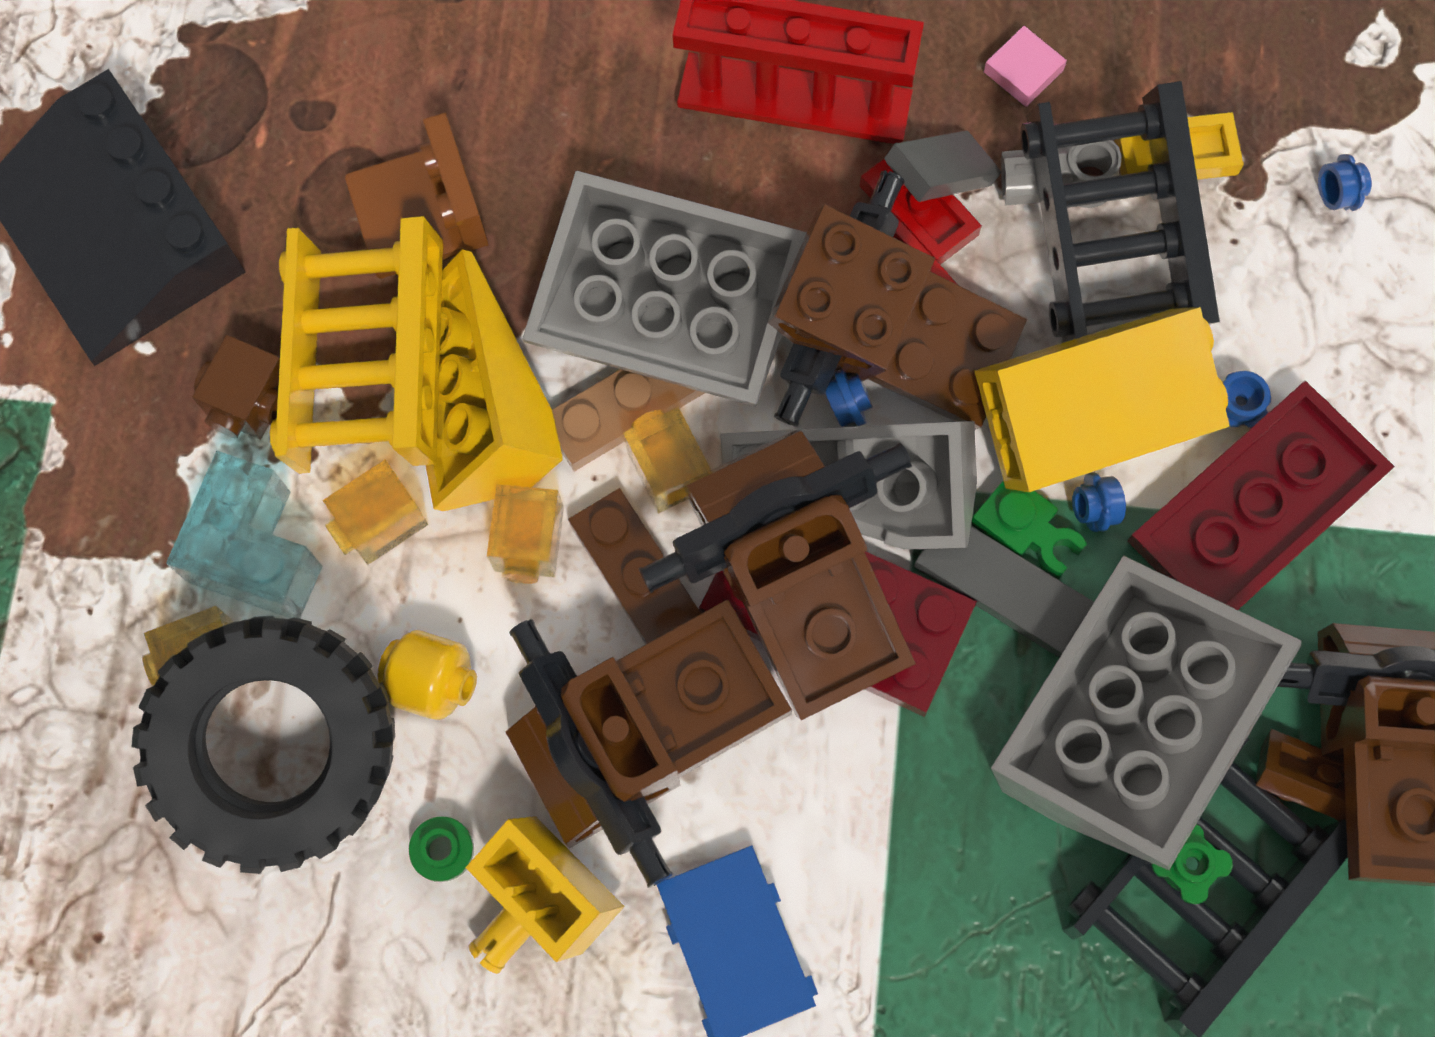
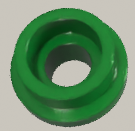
M441 816L426 820L414 831L409 843V858L412 866L421 876L434 882H447L461 876L467 870L465 867L472 861L474 855V843L470 832L462 823L450 817ZM439 837L448 838L451 842L450 854L443 860H433L429 852L431 843Z

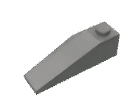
M974 421L799 429L803 432L824 466L834 463L856 451H861L864 457L868 459L895 446L899 442L907 450L912 467L877 482V495L849 508L861 535L884 541V544L901 549L968 547L977 486ZM794 430L720 433L722 465Z

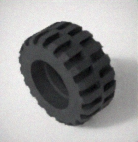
M274 615L258 616L242 621H234L202 634L187 643V647L181 652L171 656L159 669L158 673L160 676L154 686L146 689L138 707L144 712L141 723L133 727L131 747L140 750V763L133 767L137 787L147 785L152 800L145 805L155 822L163 817L175 830L169 838L183 850L190 844L198 847L205 852L202 861L219 868L226 861L240 864V873L261 874L267 866H278L280 872L300 868L306 859L316 856L320 860L335 851L343 839L348 835L353 836L366 821L368 814L374 805L377 804L390 773L394 757L392 755L393 742L396 737L395 719L391 718L388 706L390 698L383 682H378L371 670L373 665L362 652L357 654L345 643L346 638L331 629L325 631L312 625V621L296 617L284 619L274 618ZM255 681L283 682L306 693L323 713L330 737L327 762L318 779L302 793L278 802L258 801L233 790L221 779L214 769L206 746L208 722L219 702L239 686Z

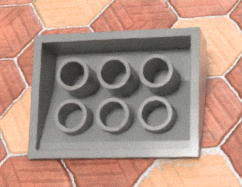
M576 171L522 340L528 344L756 407L782 336L767 321L807 232Z
M1123 556L991 767L992 772L1003 793L1049 819L1169 870L1300 649L1301 640Z

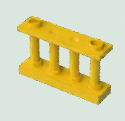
M424 216L401 218L400 241H395L392 248L321 254L320 249L299 228L287 229L286 251L281 253L279 259V270L284 283L277 419H274L270 426V442L275 457L299 474L310 473L312 447L388 441L392 449L411 465H436L443 240ZM394 271L398 275V296L393 297L391 303L318 309L320 278ZM393 327L396 331V353H392L389 360L316 365L317 333ZM382 384H391L394 388V410L389 411L387 417L313 422L314 390Z

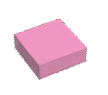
M1023 26L986 62L984 73L1027 107L1064 71L1067 60L1027 27Z

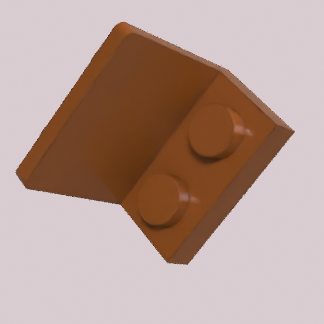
M446 112L423 119L430 142L420 144L421 151L357 170L345 176L367 250L392 248L395 241H400L401 218L421 216L426 218L442 238L443 260L456 256L462 249L472 251L489 245ZM396 272L375 273L377 278L383 279L396 275Z

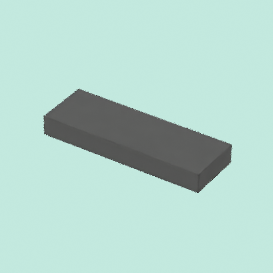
M972 526L968 547L924 549L914 565L916 569L948 589L977 601L975 606L1060 658L1094 604L1092 600Z

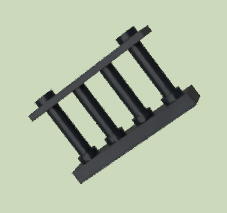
M1182 81L1155 86L1142 97L1143 104L1139 105L1136 112L1054 124L1050 102L1038 103L1026 116L1027 123H1022L1020 136L1024 157L1027 160L1033 159L1056 299V301L1049 304L1050 325L1053 335L1056 338L1062 337V343L1086 336L1087 326L1143 318L1169 309L1201 307L1203 318L1209 325L1220 322ZM1141 136L1143 141L1149 140L1152 164L1148 165L1147 171L1063 184L1058 154L1059 148ZM1150 195L1153 200H1158L1162 223L1158 224L1157 229L1154 231L1073 243L1067 208ZM1160 254L1162 259H1168L1171 283L1166 285L1165 290L1082 303L1077 267Z
M1247 738V739L1245 740V742H1244V744L1242 745L1241 749H1242V748L1245 746V744L1250 740L1249 738ZM1232 762L1220 784L1293 846L1290 853L1297 858V861L1283 877L1277 872L1270 876L1202 816L1200 817L1197 825L1203 829L1204 838L1216 850H1225L1230 854L1233 867L1229 875L1253 895L1250 902L1257 909L1243 926L1239 925L1236 921L1229 925L1204 902L1199 904L1184 902L1180 897V891L1171 887L1164 877H1158L1153 872L1151 862L1129 853L1100 887L1091 880L1066 908L1074 918L1063 932L1072 940L1084 936L1093 925L1171 994L1168 1001L1175 1008L1164 1022L1181 1037H1202L1348 858L1345 819L1325 826L1323 829L1318 824L1310 827L1270 792L1258 787L1256 780L1234 762ZM1134 876L1212 944L1210 952L1217 958L1202 976L1198 975L1195 971L1188 975L1110 906L1112 901Z

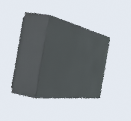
M968 130L895 143L884 158L894 173L900 175L905 180L904 185L919 202L992 186L1002 173Z

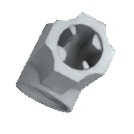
M1113 140L1058 149L1063 184L1117 176L1119 174L1122 155L1119 147ZM1023 150L1002 152L1001 184L1005 206L1040 203L1033 159L1027 160L1024 157ZM1087 166L1095 167L1104 174L1093 177L1082 173L1079 169ZM1105 202L1080 207L1094 208L1103 205Z

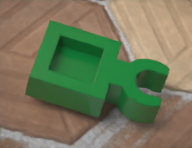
M1004 481L1000 483L972 517L971 525L1020 557L1029 548L1038 554V563L1041 569L1056 579L1062 577L1067 567L1055 558L1053 548L1059 545L1066 546L1079 556L1087 545L1085 539L1077 531L1070 528L1056 529L1050 524L1059 510L1051 502L1036 491L1024 492L1006 489Z

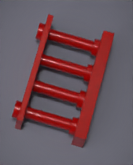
M680 0L672 34L673 48L698 53L688 52L677 106L683 109L890 144L901 143L904 141L913 89L896 87L895 85L910 88L913 86L924 22L795 0ZM722 56H724V57H730V58H736V59H742V60H748V61H754V62H756V63L746 62V61H740V60H734V59H728V58H722ZM779 66L790 67V68H796V69H802V70H808V71H814V73H812V72H806V71H800V70H794V69H788V68H782V67H779ZM837 75H838V76H844V77H850V78H856V79H862V80H868V81H872V82H866V81H860V80L842 78V77H837Z

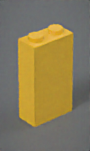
M1201 307L1169 309L974 370L1005 488L1032 492L1230 427L1226 413L1228 394L1223 382L1217 377L1211 352L1214 345L1213 333L1210 325L1203 318Z

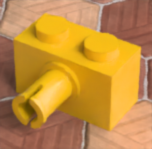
M536 816L508 819L465 867L504 907L483 932L468 945L469 951L474 958H477L482 952L487 954L479 963L493 973L499 974L508 960L530 936L555 962L581 955L625 907Z

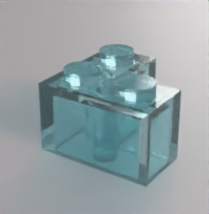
M216 451L166 564L190 584L287 618H301L323 567L306 546L272 535L291 493L276 472L267 467Z

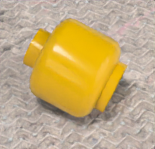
M413 630L403 635L400 640L395 639L391 641L384 650L378 666V682H383L390 698V705L434 720H442L448 717L458 705L465 706L470 701L477 683V674L475 670L471 669V658L465 645L421 630Z

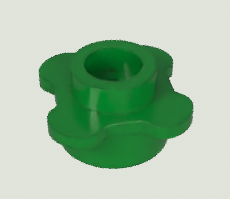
M1196 824L1169 870L1151 863L1153 872L1158 877H1164L1171 887L1180 891V897L1184 902L1199 904L1207 899L1208 888L1218 877H1225L1231 873L1233 862L1227 851L1216 850L1204 838L1203 829ZM1189 857L1195 858L1198 862L1195 870L1189 869L1186 865V860Z

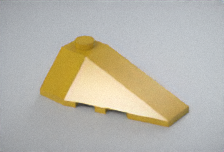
M464 249L442 270L436 465H426L433 509L439 511H448L528 492L563 460L552 409L473 253Z

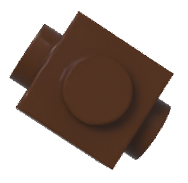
M226 335L213 360H209L202 365L194 383L195 392L192 398L207 415L204 420L205 423L218 432L232 438H238L240 432H244L261 440L268 426L271 425L274 419H277L280 357Z

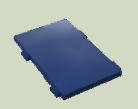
M752 845L657 884L671 924L666 926L672 945L678 943L680 945L707 1016L706 1019L701 1020L707 1037H743L816 1006L813 996L818 995V991L812 976H804L776 906V903L781 902L775 884L767 883Z

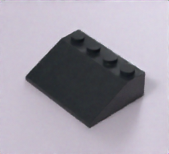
M109 69L58 98L0 162V221L94 366L246 273L220 231Z

